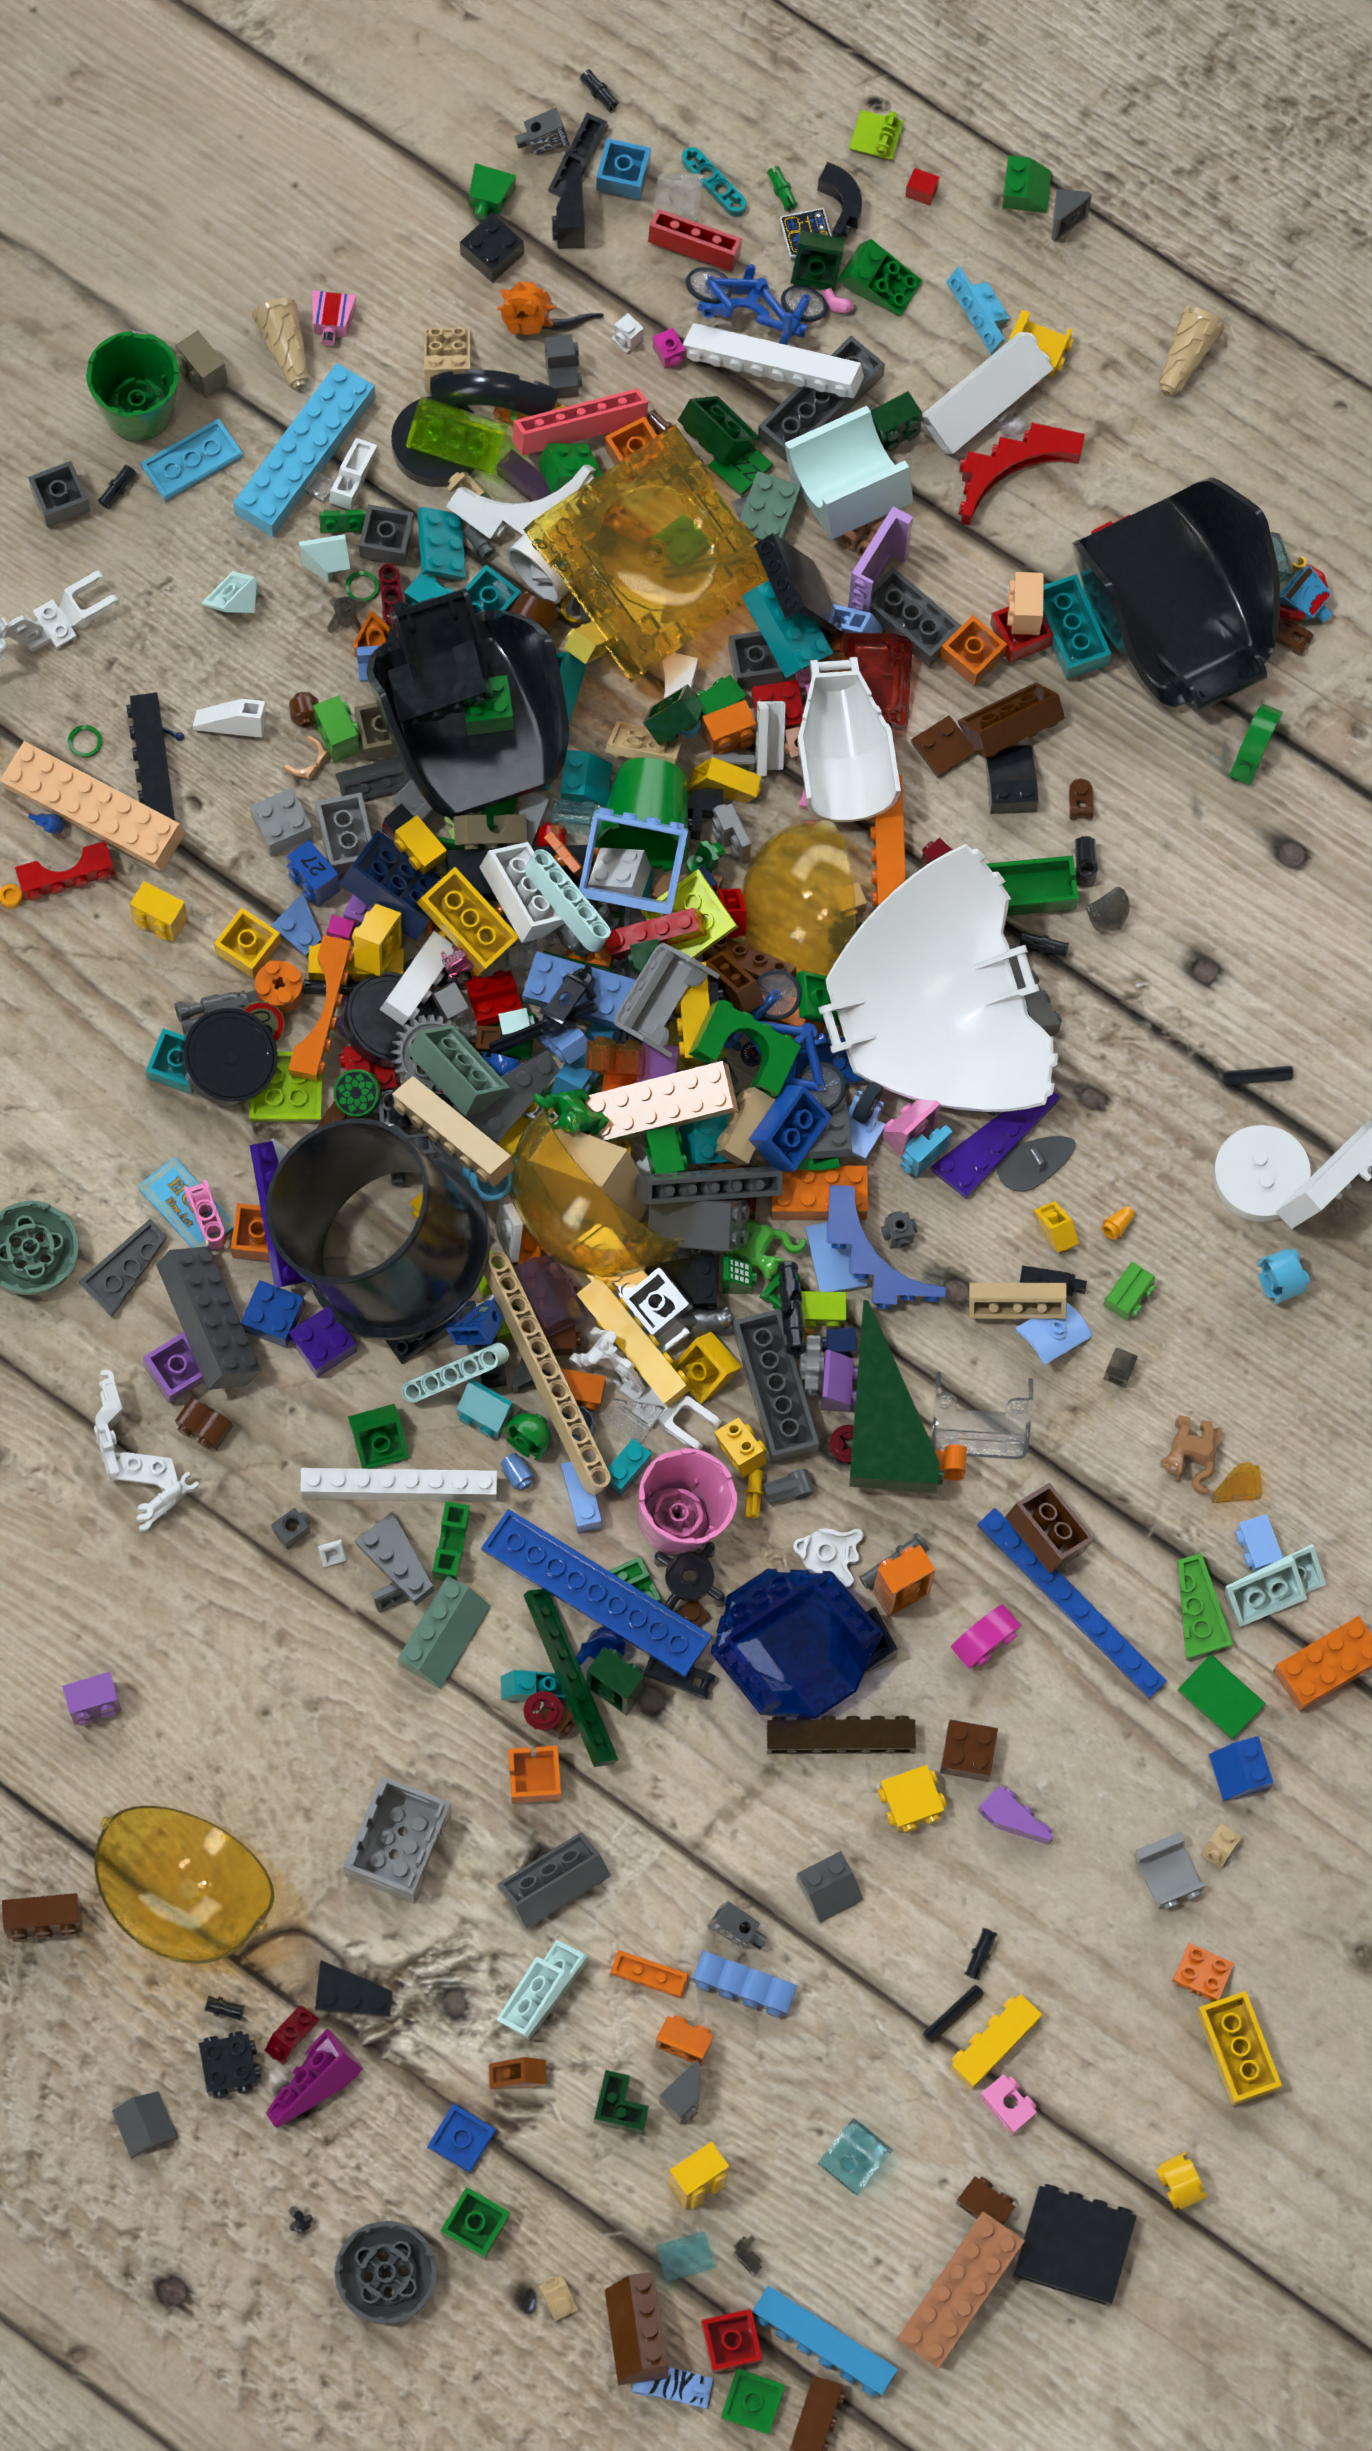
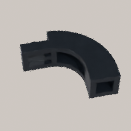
M827 162L818 179L817 191L833 197L840 204L842 212L832 230V236L847 238L851 228L858 229L862 211L861 191L857 182L847 171Z

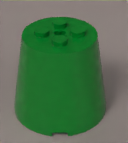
M121 332L101 342L89 358L86 380L89 391L109 427L120 437L131 441H145L160 435L170 424L174 411L179 382V366L175 354L163 340L149 333Z
M641 757L627 760L618 768L605 808L614 810L613 814L622 816L623 812L637 814V819L646 820L647 817L661 819L660 823L670 825L671 821L682 823L684 828L688 829L687 776L681 768L662 759ZM601 820L595 848H599V850L600 848L644 850L650 865H653V869L662 868L664 872L673 870L679 835ZM688 834L681 865L685 863L688 857Z

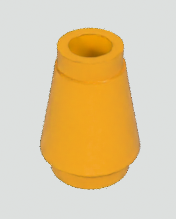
M1124 1206L1105 1219L1101 1227L1104 1235L1111 1240L1121 1238L1135 1217V1212L1129 1206Z

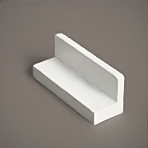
M783 701L757 702L755 770L757 775L767 776V770L783 769L785 702Z

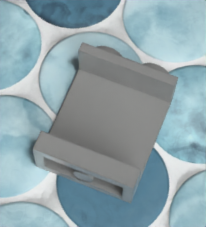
M1182 1832L1140 1848L1134 1853V1857L1158 1909L1165 1907L1166 1910L1178 1906L1179 1900L1188 1898L1190 1901L1202 1895L1201 1891L1206 1887L1204 1881L1200 1882L1183 1845L1185 1838Z

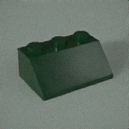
M718 396L690 399L677 420L683 426V429L693 435L698 440L699 445L707 449L713 455L714 460L721 464L738 461L762 440Z

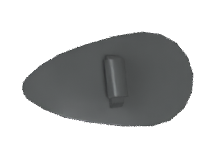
M1049 1136L1018 1144L997 1166L999 1180L1005 1187L1013 1191L1025 1192L1034 1189L1050 1178L1067 1162L1075 1148V1141L1070 1137Z

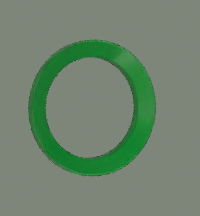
M356 571L347 578L345 590L352 600L368 602L377 595L379 583L371 572ZM359 576L370 578L375 585L373 593L366 598L355 597L349 589L350 583L354 578Z
M80 725L74 728L68 736L70 750L79 757H90L96 754L102 745L100 732L90 725ZM88 730L97 736L98 743L93 751L81 753L73 747V738L80 731Z

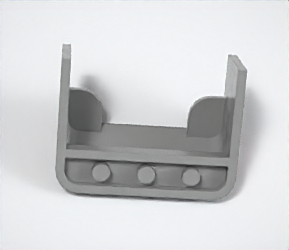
M666 943L659 944L617 1011L614 1024L671 1058L673 1053L663 1048L669 1041V1030L664 1027L688 986L696 987L701 985L706 979V974L717 979L720 974Z

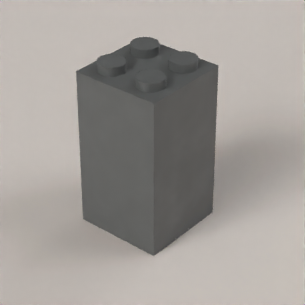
M733 1198L649 1204L647 1244L728 1252L744 1248L749 1238V1232L746 1229V1221L750 1215V1207L747 1205L748 1199Z

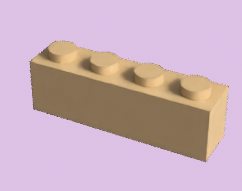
M970 1283L969 1319H1066V1283Z

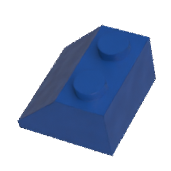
M1259 1736L1234 1742L1209 1754L1223 1802L1270 1789L1274 1783Z

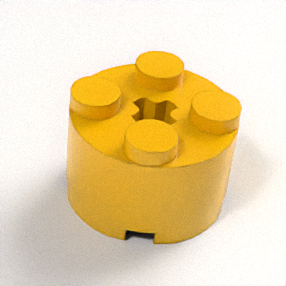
M1186 2151L1159 2163V2168L1155 2169L1163 2187L1168 2185L1170 2188L1167 2195L1173 2208H1179L1180 2210L1208 2198L1206 2191H1203L1202 2183L1190 2158L1187 2159L1188 2154Z

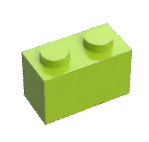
M801 1291L805 1329H815L817 1326H826L827 1329L845 1327L846 1292Z

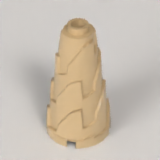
M283 297L265 302L266 308L261 311L260 306L253 310V320L265 340L271 355L277 362L279 369L284 374L288 385L294 387L295 390L307 386L309 376L296 301L294 298L291 300L290 297Z
M1185 306L1180 314L1181 318L1175 330L1167 362L1159 379L1160 391L1168 396H1173V394H1178L1180 390L1182 391L1195 368L1199 366L1205 354L1212 348L1225 328L1224 323L1218 326L1220 319L1206 310L1195 307L1193 312L1189 311L1190 306Z

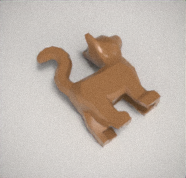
M1179 1415L1175 1421V1427L1178 1428V1432L1172 1441L1171 1452L1161 1460L1160 1465L1166 1469L1168 1474L1176 1476V1482L1180 1481L1185 1469L1184 1459L1204 1465L1205 1469L1196 1473L1193 1477L1192 1488L1200 1495H1207L1210 1490L1203 1487L1201 1482L1210 1478L1214 1473L1216 1449L1221 1440L1222 1428H1213L1211 1421L1202 1420L1199 1428L1202 1431V1436L1191 1435L1190 1417Z

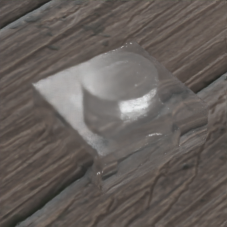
M317 471L304 488V492L324 504L330 496V490L335 482Z

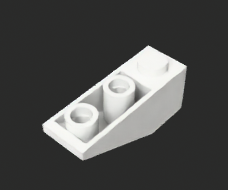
M239 699L199 709L196 711L193 730L262 738L266 723L265 701Z

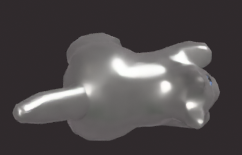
M727 1306L715 1310L695 1308L685 1316L679 1317L678 1322L688 1326L690 1332L688 1339L690 1342H693L696 1338L709 1332L723 1336L733 1335V1326L731 1325L735 1320V1315L730 1312L731 1310Z

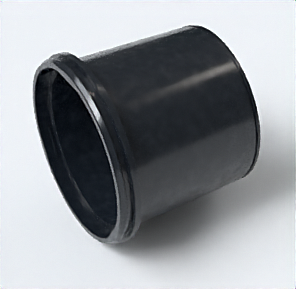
M352 1118L323 1125L304 1136L287 1152L271 1179L267 1192L265 1214L268 1232L274 1247L283 1260L311 1285L313 1293L322 1308L324 1309L329 1305L335 1314V1321L355 1334L378 1340H402L428 1333L455 1316L467 1304L482 1280L490 1252V1228L487 1213L480 1196L475 1189L471 1188L469 1181L461 1173L448 1164L427 1157L401 1132L385 1123L370 1119ZM398 1172L421 1173L423 1182L422 1205L416 1224L404 1244L386 1261L366 1272L347 1277H327L323 1262L325 1239L331 1223L347 1200L359 1189L379 1177Z

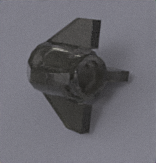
M347 596L331 598L330 604L334 608V616L327 626L328 632L331 634L341 625L343 627L352 626L359 633L362 626L358 621V612L366 606V602L363 599H353Z

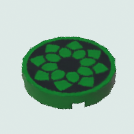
M352 1069L346 1071L337 1079L334 1085L333 1096L335 1103L343 1113L349 1116L361 1117L368 1115L377 1108L381 1099L380 1085L374 1075L366 1070Z

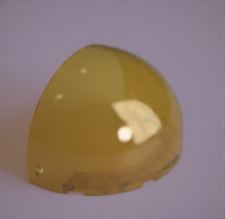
M553 1107L548 1110L542 1108L528 1124L519 1139L513 1157L514 1170L511 1172V1189L514 1204L523 1226L534 1242L547 1255L565 1267L596 1277L628 1276L653 1267L665 1260L685 1239L683 1237L669 1238L654 1232L615 1203L584 1172L559 1140L549 1121V1116L554 1112Z

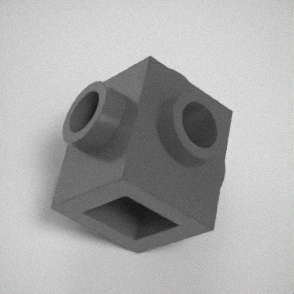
M901 1211L889 1214L885 1218L884 1226L881 1227L883 1238L885 1241L888 1240L890 1249L910 1245L914 1242L915 1233L918 1232L915 1219H910L908 1212L902 1213Z

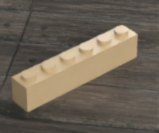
M414 1076L392 1093L395 1102L394 1108L400 1115L408 1116L416 1128L425 1130L433 1142L438 1141L449 1155L452 1156L454 1154L459 1158L460 1163L466 1169L471 1168L475 1171L476 1176L483 1183L487 1181L495 1187L515 1169L510 1154Z

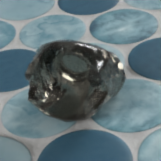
M1115 887L1100 899L1086 906L1089 920L1096 931H1117L1123 927L1129 914L1130 901L1125 890L1121 887Z

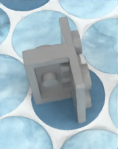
M412 780L392 799L396 806L402 803L413 817L418 815L428 828L440 816L439 813L430 807Z

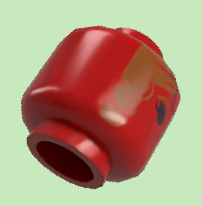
M548 821L545 825L538 828L537 847L551 846L544 838L550 832H553L564 845H567L568 832L558 822Z

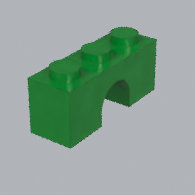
M445 1501L440 1541L436 1549L432 1570L433 1579L445 1581L446 1577L450 1576L458 1580L470 1517V1505Z

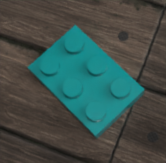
M420 507L417 510L422 573L462 581L466 578L462 518L453 512Z

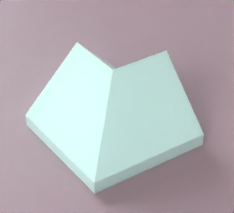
M345 534L299 542L302 566L327 582L333 578L337 571L350 569Z
M232 571L202 604L205 607L223 612L255 613V601L259 595L257 579L250 575Z

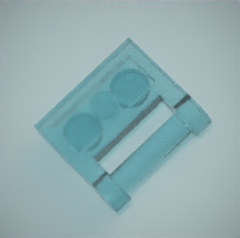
M568 799L554 800L550 814V824H557L559 822L586 825L591 828L594 811H599L600 805H595L589 801L577 803Z

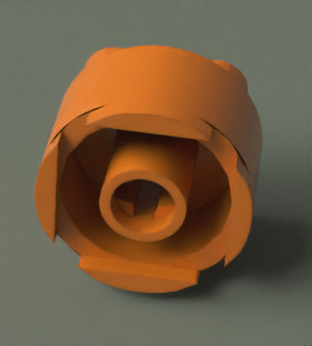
M272 960L268 961L256 975L255 989L259 1000L277 1006L283 1014L294 1011L299 1007L304 996L301 973L295 966L285 961Z

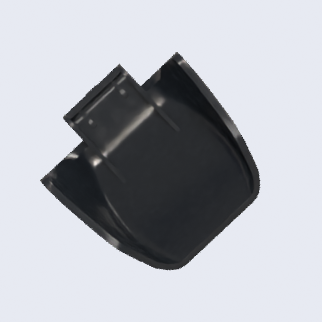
M1210 477L1087 537L1072 542L1084 590L1105 637L1133 678L1159 702L1171 707H1178L1187 703L1195 712H1199L1267 678V670L1264 664L1271 656L1275 647L1279 625L1280 580L1278 563L1267 518L1261 508L1221 480Z
M466 588L390 612L389 615L396 639L386 642L374 650L369 658L366 673L392 745L407 774L430 807L440 815L449 818L462 816L543 789L552 784L564 767L569 742V721L556 650L550 635L543 627L529 617L510 611L486 610L475 613ZM474 640L482 647L489 677L505 675L508 677L514 730L468 736L464 712L445 715L442 720L423 723V726L417 729H408L400 723L388 671L409 663L418 671L425 698L431 700L443 698L453 690L458 678L452 647Z

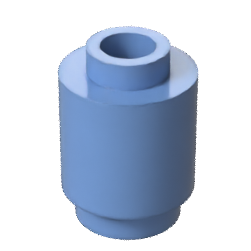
M513 1453L502 1460L500 1463L503 1467L502 1472L514 1489L520 1488L522 1491L533 1484L534 1474L521 1456L519 1457L517 1453Z

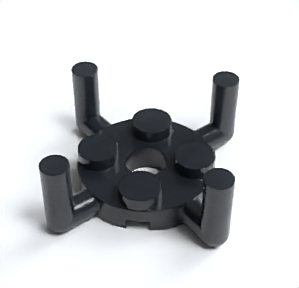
M708 1542L701 1553H683L673 1558H670L661 1551L655 1553L654 1564L657 1567L663 1565L667 1567L665 1581L669 1591L672 1593L665 1602V1607L674 1611V1607L679 1599L696 1602L707 1594L715 1599L717 1607L724 1605L725 1594L713 1586L714 1571L711 1562L708 1560V1558L715 1555V1544L713 1542ZM688 1570L694 1571L697 1575L696 1580L693 1582L685 1581L683 1579L684 1572Z

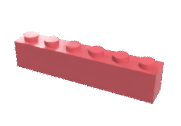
M637 388L514 420L512 442L520 454L524 456L543 451L547 443H573L615 432L644 416L647 419L648 401Z

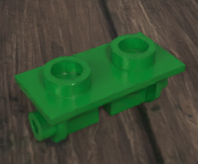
M360 508L359 510H345L343 514L340 513V510H324V512H319L320 533L362 532L366 511H361Z

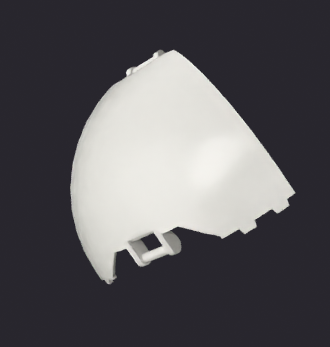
M965 844L930 862L896 888L865 920L843 949L826 978L831 1004L818 1007L820 1015L823 1014L832 1046H830L832 1053L846 1050L854 1074L869 1082H876L890 1092L913 1100H937L941 1107L979 1112H1006L1045 1105L1047 1097L1053 1094L1055 1083H1051L1052 1068L1057 1065L1058 1053H1053V1036L1050 1037L1028 1015L1024 997L1040 990L1038 984H1035L1026 956V952H1028L1026 945L1010 949L1003 934L1008 904L1011 899L1002 885L1006 881L999 872L991 871L983 861L985 856L979 849H971ZM1017 956L1026 985L1025 988L1019 990L1009 962V958ZM836 1010L846 1042L842 1043L840 1041V1037L832 1014V1011Z

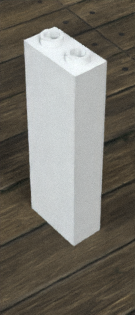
M1019 332L922 414L921 422L944 454H954L1053 370L1050 358L1037 346L1038 341L1031 333Z

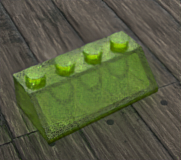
M421 397L417 404L405 446L493 475L509 425Z

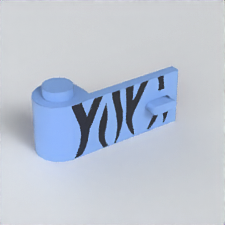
M668 2367L669 2378L633 2383L631 2392L635 2394L660 2397L707 2409L713 2378Z

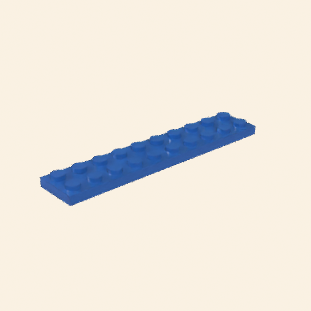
M510 1509L506 1511L481 1547L484 1553L684 1678L687 1677L712 1640V1635Z

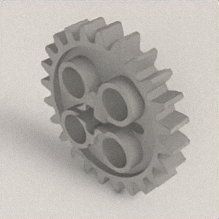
M424 1015L419 1016V1023L415 1019H410L411 1027L403 1024L402 1027L405 1033H396L401 1039L400 1041L392 1042L398 1046L397 1050L391 1051L392 1054L397 1055V1058L392 1063H399V1067L395 1072L404 1073L401 1080H407L414 1076L431 1091L433 1087L435 1091H440V1088L429 1078L426 1072L420 1074L417 1071V1064L415 1060L410 1059L408 1051L419 1031L451 1025L452 1021L447 1020L443 1024V1016H438L435 1021L434 1015H428L426 1021Z

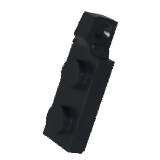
M1022 1265L1019 1283H1066V1296H1072L1073 1292L1085 1294L1087 1281L1075 1279L1074 1274Z

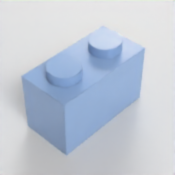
M1267 1514L1239 1523L1237 1531H1235V1537L1238 1544L1243 1545L1245 1554H1243L1244 1562L1247 1568L1251 1567L1253 1573L1283 1559Z

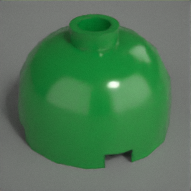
M518 1414L511 1418L502 1430L503 1435L507 1433L509 1436L506 1441L516 1451L527 1458L530 1454L536 1456L534 1460L541 1459L551 1443L552 1435L547 1425V1420L540 1414Z

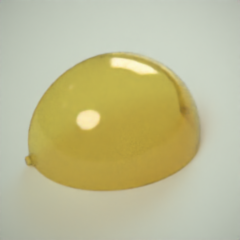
M819 819L806 820L789 825L765 841L751 860L742 884L741 892L746 907V940L750 947L796 966L797 973L806 971L828 976L843 949L855 935L854 887L849 858L843 839L837 827L830 820Z
M134 1806L121 1810L112 1817H103L100 1822L103 1830L99 1836L94 1857L97 1886L102 1900L113 1919L127 1935L142 1947L163 1958L191 1964L210 1963L224 1959L237 1952L259 1930L263 1932L266 1929L268 1923L265 1920L274 1903L272 1881L258 1858L231 1834L198 1816L161 1806Z

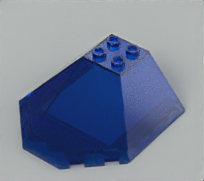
M766 1569L727 1595L725 1601L726 1608L724 1615L720 1617L716 1631L718 1635L715 1644H712L711 1655L759 1715L816 1719L857 1692L883 1632L833 1572L810 1573L809 1570L790 1569V1572H778L777 1569Z

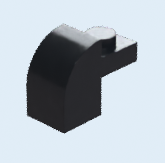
M699 789L688 797V831H691V839L700 840L702 818L712 819L714 817L713 809L723 802V789Z

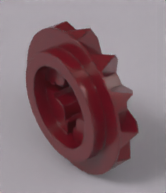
M854 1425L840 1426L830 1437V1451L836 1459L845 1463L851 1462L852 1448L849 1447L843 1451L845 1445L843 1440L850 1441L853 1439Z
M540 1691L532 1694L526 1700L523 1714L527 1724L535 1730L547 1731L548 1729L555 1728L562 1719L563 1706L556 1695ZM541 1702H543L546 1709L554 1710L546 1714L545 1721L541 1718V1714L533 1713L540 1710Z

